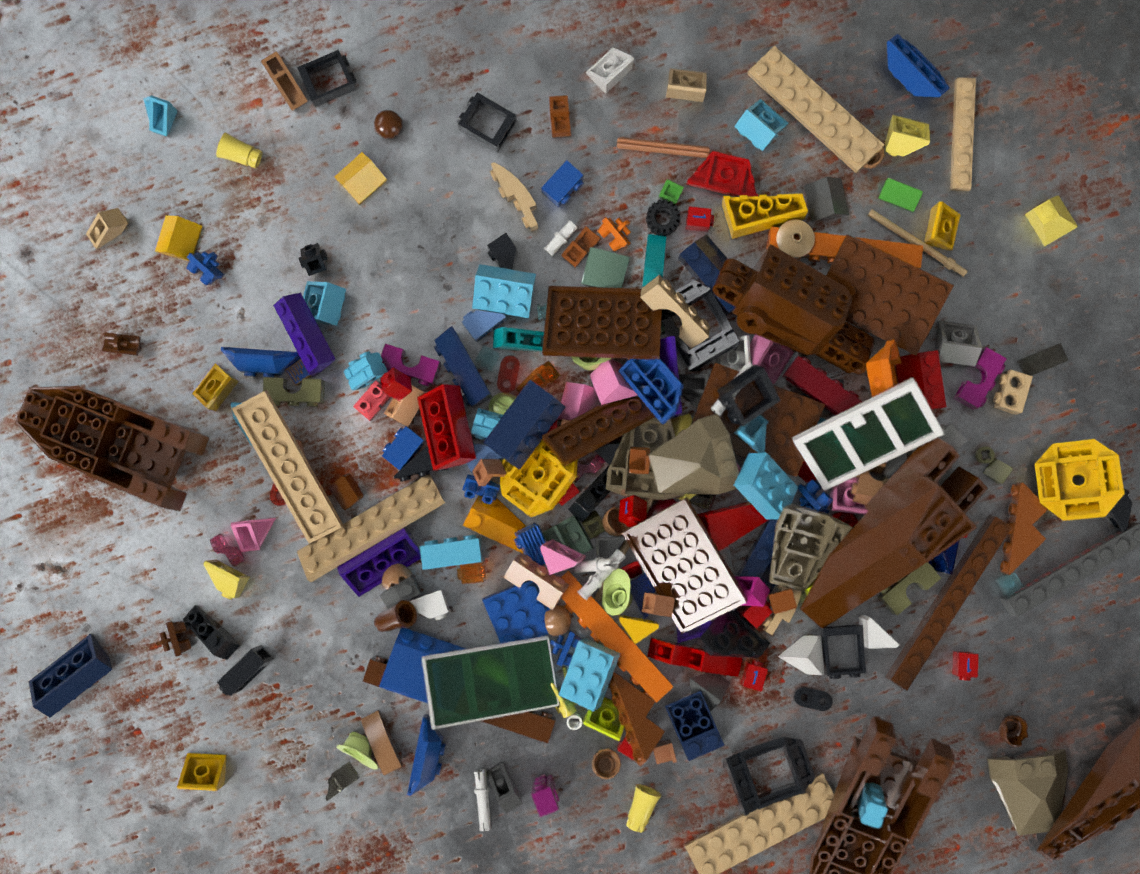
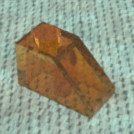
M547 361L536 368L516 390L520 393L529 380L545 390L561 375L550 361Z
M484 561L460 565V568H457L458 580H461L462 584L485 582Z

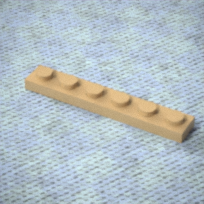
M957 77L955 79L950 190H971L975 78Z

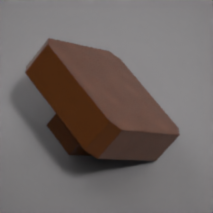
M349 473L341 476L330 486L331 492L343 510L351 508L364 497L360 487Z

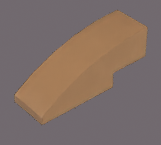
M277 51L261 60L292 111L308 102Z
M377 710L362 718L361 722L383 775L402 767V759L380 711Z

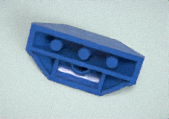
M899 34L887 42L888 69L905 86L908 92L914 96L941 97L950 89L942 74L913 44L902 39Z
M221 347L223 354L246 377H256V374H263V377L275 378V375L281 376L286 372L287 368L301 359L298 352Z
M660 358L629 359L618 370L661 424L664 425L677 412L683 384Z
M427 714L422 718L407 792L408 796L413 795L434 781L436 775H440L442 763H439L440 755L444 756L446 744H443L444 737L440 731L432 729L430 716Z

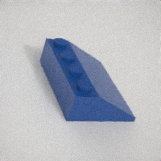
M401 628L379 687L428 703L422 656L464 650L466 648L407 628ZM474 656L470 657L471 665L473 663ZM461 658L431 663L437 707L455 712L465 685Z

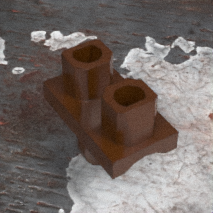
M105 332L103 352L138 356L141 337Z
M184 621L167 622L166 626L170 638L167 639L165 632L159 633L161 641L156 642V645H163L164 652L170 650L169 642H171L175 657L180 656L182 652L191 649L189 638L179 642L177 640L176 634L186 631Z

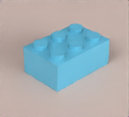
M479 264L475 275L472 309L529 318L533 303L536 274Z
M767 452L748 453L734 483V486L765 519H779L784 506L792 503L798 490V486Z
M476 535L463 536L461 541H458L457 537L444 539V543L440 544L438 540L424 542L425 546H420L423 570L484 561L482 540L477 538Z
M588 638L579 640L559 696L593 712L599 709L621 653Z

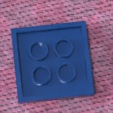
M528 580L520 588L513 585L482 598L500 643L542 637L549 634L545 626V613L550 609L536 600L540 590L535 582Z

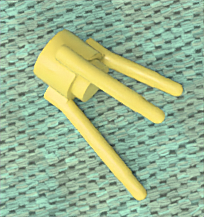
M563 666L562 670L565 678L567 670L566 667ZM551 683L550 685L559 700L560 706L555 707L557 713H561L563 718L574 714L577 711L575 708L576 703L559 696V691L555 684ZM542 688L541 692L549 699L547 691Z

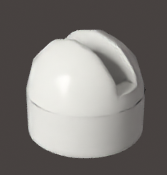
M578 713L567 717V726L572 730L579 729L582 726V717Z

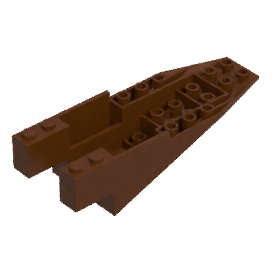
M80 386L29 387L15 421L20 429L48 458L153 505L179 512L188 493L172 487L184 454L188 451L203 456L210 438L191 428Z
M940 438L919 446L867 503L864 508L868 512L829 554L800 610L819 627L824 628L929 562L977 528L966 513L988 489L980 478L960 466L940 486L937 482L957 461L960 455L950 444Z
M874 716L863 739L857 737L854 739L811 855L809 874H893L908 844L912 845L955 764L950 746L931 738L919 762L891 751L897 740L893 723ZM865 783H875L883 790L888 810L885 817H883L880 828L863 824L860 820L857 799Z
M1140 718L1107 746L1037 848V852L1049 861L1058 859L1063 853L1105 831L1110 832L1114 830L1119 822L1129 820L1133 817V813L1140 809Z

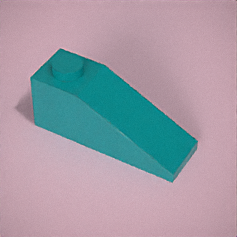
M647 235L641 289L658 275L663 278L666 236Z
M509 327L497 328L493 332V349L542 352L544 332Z

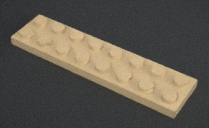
M775 46L748 71L747 75L855 173H858L884 147V144Z
M265 390L231 408L308 543L310 544L342 528L344 525L269 392Z
M425 475L343 524L342 528L298 550L297 554L307 580L310 583L445 504L433 477Z
M820 773L815 776L816 778L813 783L809 784L805 790V794L781 800L760 810H755L747 816L742 814L684 844L698 873L720 874L824 819L834 796L824 774Z

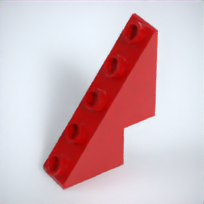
M651 638L647 657L670 665L739 677L742 663L741 657L710 656L704 649Z

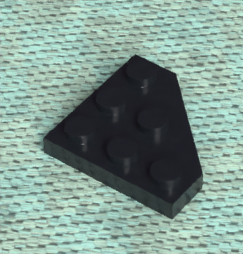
M735 608L714 618L696 641L710 656L759 658L770 645V642Z

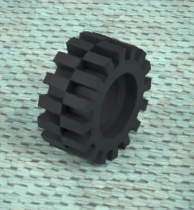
M666 199L664 201L658 200L657 203L654 202L649 207L646 222L647 227L651 229L652 233L655 232L656 235L666 236V234L671 235L673 231H676L681 220L680 210L678 211V206L673 205L674 202H667ZM661 211L669 213L671 220L668 224L662 225L657 222L656 215Z

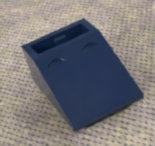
M701 690L665 706L688 761L725 746Z

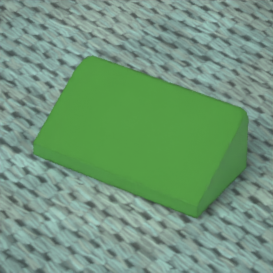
M887 178L878 199L914 212L923 191Z

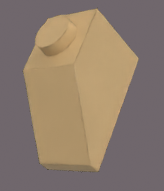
M119 208L98 212L86 235L94 247L98 249L122 234L128 222Z

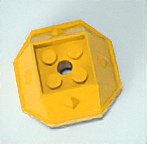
M1095 439L1054 443L1035 463L1040 504L1062 521L1106 517L1124 495L1119 455ZM1075 476H1081L1085 482L1082 485H1075L1072 480Z
M541 440L520 470L506 460H502L501 463L506 471V475L500 477L501 494L530 517L552 510L576 479L578 460L564 467L544 441Z

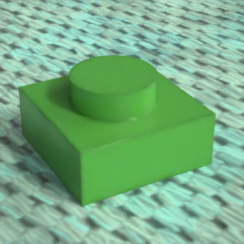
M667 179L658 198L666 199L667 202L672 201L675 206L684 187Z

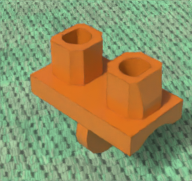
M605 217L602 220L603 224L597 231L603 238H606L610 233L613 234L615 239L609 243V246L614 252L632 244L623 234L624 232L628 236L631 233L627 228L630 225L629 220L622 222L620 218L616 219L615 222L618 226L610 217Z

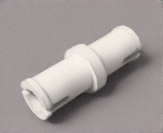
M568 220L565 226L554 234L555 237L544 247V250L553 257L559 248L567 243V239L574 231L578 229L577 226Z

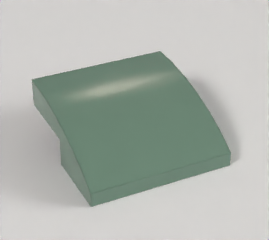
M591 247L581 284L588 287L622 288L629 257Z
M574 515L542 532L546 542L553 539L582 554L594 548L579 519Z

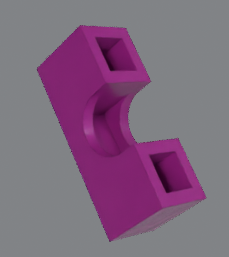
M388 344L384 345L381 358L387 372L394 367L409 377L417 379L421 385L428 387L429 384L435 385L442 364L440 361L421 355L420 361L416 366L407 367L403 361L406 353L403 349Z
M987 347L983 348L976 365L972 366L980 372V382L978 384H974L969 380L962 382L953 399L972 410L983 407L987 401L985 396L996 385L995 379L1005 369L1006 365L1004 363L1007 358Z
M546 774L536 777V781L532 785L531 795L539 816L543 817L559 810L558 801L560 796L551 775L546 776Z

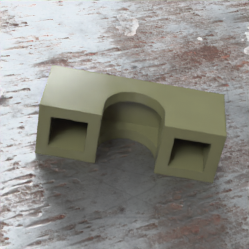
M264 377L263 392L265 390L269 392L276 406H280V403H288L287 406H299V403H307V407H318V404H324L325 381L322 379L302 378L300 390L296 393H289L286 379Z
M927 562L881 591V594L877 597L893 615L898 616L912 604L906 595V589L911 583H916L921 590L927 591L941 577Z

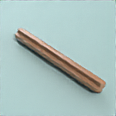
M618 137L617 148L701 158H707L710 154V148L705 146Z

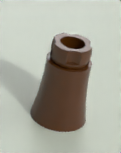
M402 600L393 607L378 614L374 618V626L380 632L411 627L417 620L416 609L411 602Z

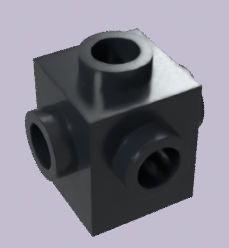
M318 243L314 245L309 244L300 249L301 257H299L301 267L306 269L309 276L327 270L326 260H328L325 249L321 250Z

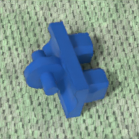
M206 251L202 254L200 252L196 254L189 253L187 256L190 261L186 268L193 274L201 270L203 275L200 277V281L204 285H211L216 279H221L224 276L217 268L219 263L216 261L218 255L215 252L210 254Z
M467 474L462 490L467 498L472 499L475 495L483 496V503L491 504L497 497L500 484L490 480L486 486H479L475 476Z
M813 479L806 485L801 483L798 485V490L804 495V497L799 499L801 502L800 506L810 509L815 508L816 511L828 514L830 510L827 507L833 499L825 492L817 497L816 493L822 487Z
M571 630L564 644H562L564 639L562 635L558 636L557 641H550V644L554 646L553 654L557 655L559 649H562L557 660V665L561 667L562 665H570L573 655L568 653L570 646L576 648L578 641L582 639Z

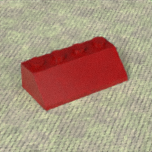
M442 384L417 397L433 471L464 465L475 460V450L460 386Z

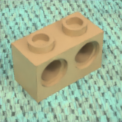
M1014 370L1002 373L999 378V391L995 393L993 402H995L994 408L1015 415L1021 414L1033 376ZM1012 378L1017 381L1016 387H1013L1011 384ZM1007 396L1012 400L1011 405L1006 403Z

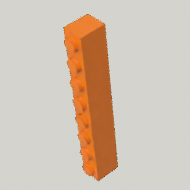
M771 227L768 231L767 248L770 244L778 248L776 235L779 227ZM814 232L815 242L813 248L805 256L796 259L809 258L808 261L811 262L825 260L828 264H832L846 236ZM794 234V239L800 240V236L798 234ZM855 237L913 266L921 268L923 245Z
M569 570L561 576L569 584L561 597L566 603L564 607L570 614L575 613L579 617L577 621L584 629L588 627L592 631L590 636L597 643L601 641L604 646L621 653L617 662L618 667L623 672L627 670L632 675L630 680L636 686L641 685L645 690L642 693L657 703L673 688V685L592 596L585 600L579 595L578 591L583 586Z

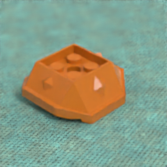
M895 340L886 341L885 346L866 362L872 398L898 385L895 364H900L901 359ZM900 396L882 405L886 415L898 416L903 421L912 420L909 401L906 398H901Z

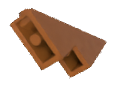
M1023 482L1015 483L1011 487L1012 503L1008 507L1010 517L1007 524L1012 528L1003 544L1004 560L1000 564V571L1006 575H1010L1046 540L1033 524L1048 509L1040 504L1039 498Z
M614 672L608 688L612 693V702L618 709L619 721L624 725L627 742L631 744L633 749V758L641 767L648 760L665 731L646 718L655 701Z

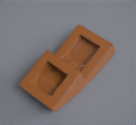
M568 95L550 96L552 137L571 136Z
M586 226L561 256L576 268L588 255L589 249L591 247L594 248L601 238Z

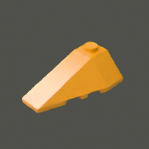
M478 495L463 526L523 553L522 549H518L514 542L516 538L514 533L527 526L499 499L496 498L491 504L483 503V496Z

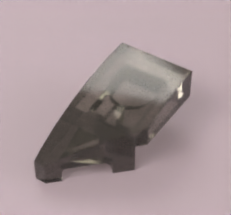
M350 761L334 771L328 779L329 787L325 798L327 801L360 778Z

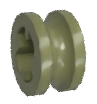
M981 447L975 453L976 460L981 464H988L995 457V453L990 447ZM981 451H988L987 456L989 457V459L986 458L983 460V455L981 454Z

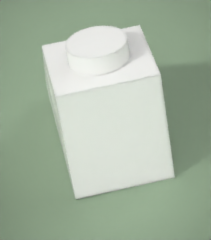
M443 589L409 601L414 605L417 613L429 619L435 617L436 620L447 617L446 613L450 612Z

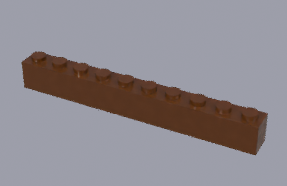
M996 516L987 517L885 678L906 691L909 689L1012 528L1010 525Z
M376 655V658L372 657L369 660L362 682L379 687L388 663L387 658ZM464 687L455 709V713L461 715L469 714L466 688ZM474 687L478 712L487 711V702L499 700L500 708L512 706L511 699L505 698V701L497 699L498 696L493 693L487 692L486 695L479 693V689ZM529 711L481 721L548 744L556 718L547 711H542V713Z

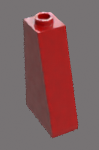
M749 501L698 514L719 551L770 520L765 519Z

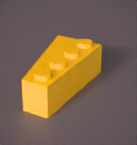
M803 194L759 195L754 197H747V195H740L739 197L723 196L721 204L732 239L767 230L771 227L782 226L790 220H804L808 213Z

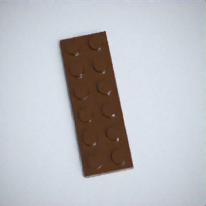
M637 395L603 405L600 404L542 435V440L565 467L656 416Z

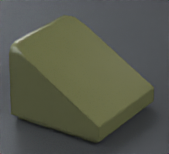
M994 458L983 471V474L997 484H1003L1013 468Z
M596 510L592 511L581 522L590 539L605 532L602 519Z

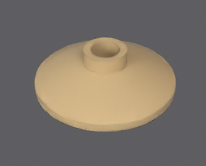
M790 220L779 228L776 242L780 250L794 258H799L811 251L815 242V236L812 228L806 222ZM794 234H798L800 236V240H795L793 237Z

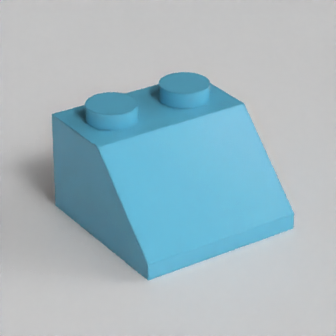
M759 99L744 112L734 127L738 129L742 136L747 137L756 148L763 151L788 125V122L763 100Z
M307 281L303 298L315 321L321 324L337 326L341 317L342 305L345 301L346 289L329 282Z

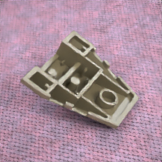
M718 414L696 420L691 426L679 432L670 441L668 440L648 454L658 493L719 495L736 489L734 483L739 472L730 435Z
M652 418L623 435L608 468L607 490L626 497L635 495L639 498L657 500L685 496V494L658 493L651 464L649 465V474L629 473L630 447L650 448L651 453L668 440L670 441L675 437L671 420H668L663 425L657 418Z
M796 504L784 506L776 523L769 582L804 592L818 576L819 570L824 565L829 554L851 531L852 526L827 513Z
M1066 750L1045 751V755L1011 759L1007 756L988 758L990 779L999 793V797L1007 810V814L1017 834L1027 835L1049 832L1061 815L1068 774Z

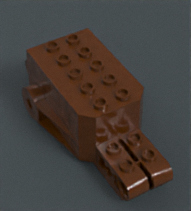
M771 244L753 269L736 259L730 258L724 261L713 286V292L717 297L735 306L732 313L738 316L737 325L740 329L749 334H757L760 337L803 354H815L849 374L852 372L861 374L866 371V362L870 360L875 340L869 334L846 322L853 300L847 287Z

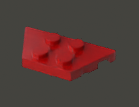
M712 151L708 155L706 160L697 168L686 183L689 186L735 197L740 195H747V197L758 196L754 185V177L751 173L750 160Z

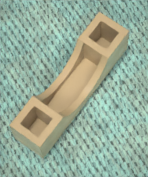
M658 275L642 288L640 298L653 311L668 309L680 317L682 324L679 330V337L690 349L709 337V323L699 317L695 308L691 305L689 306L679 292L676 293L672 289L668 280Z

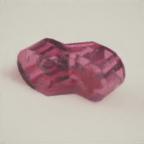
M597 454L589 464L578 463L577 477L574 482L577 483L585 473L595 474L606 461Z
M221 533L210 538V544L214 552L225 554L233 567L245 561L240 548L229 546Z

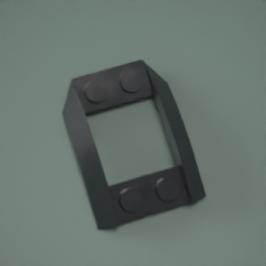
M692 280L675 292H679L689 306L704 298L723 331L690 349L679 337V329L672 318L676 313L668 309H662L661 321L670 336H675L676 347L690 372L701 371L700 368L732 349L735 351L741 343L710 288L698 281Z
M786 736L750 747L725 758L723 768L727 770L738 801L736 806L744 816L781 800L805 794L809 784H812L816 778L803 741ZM783 748L795 782L758 795L746 761L767 752Z

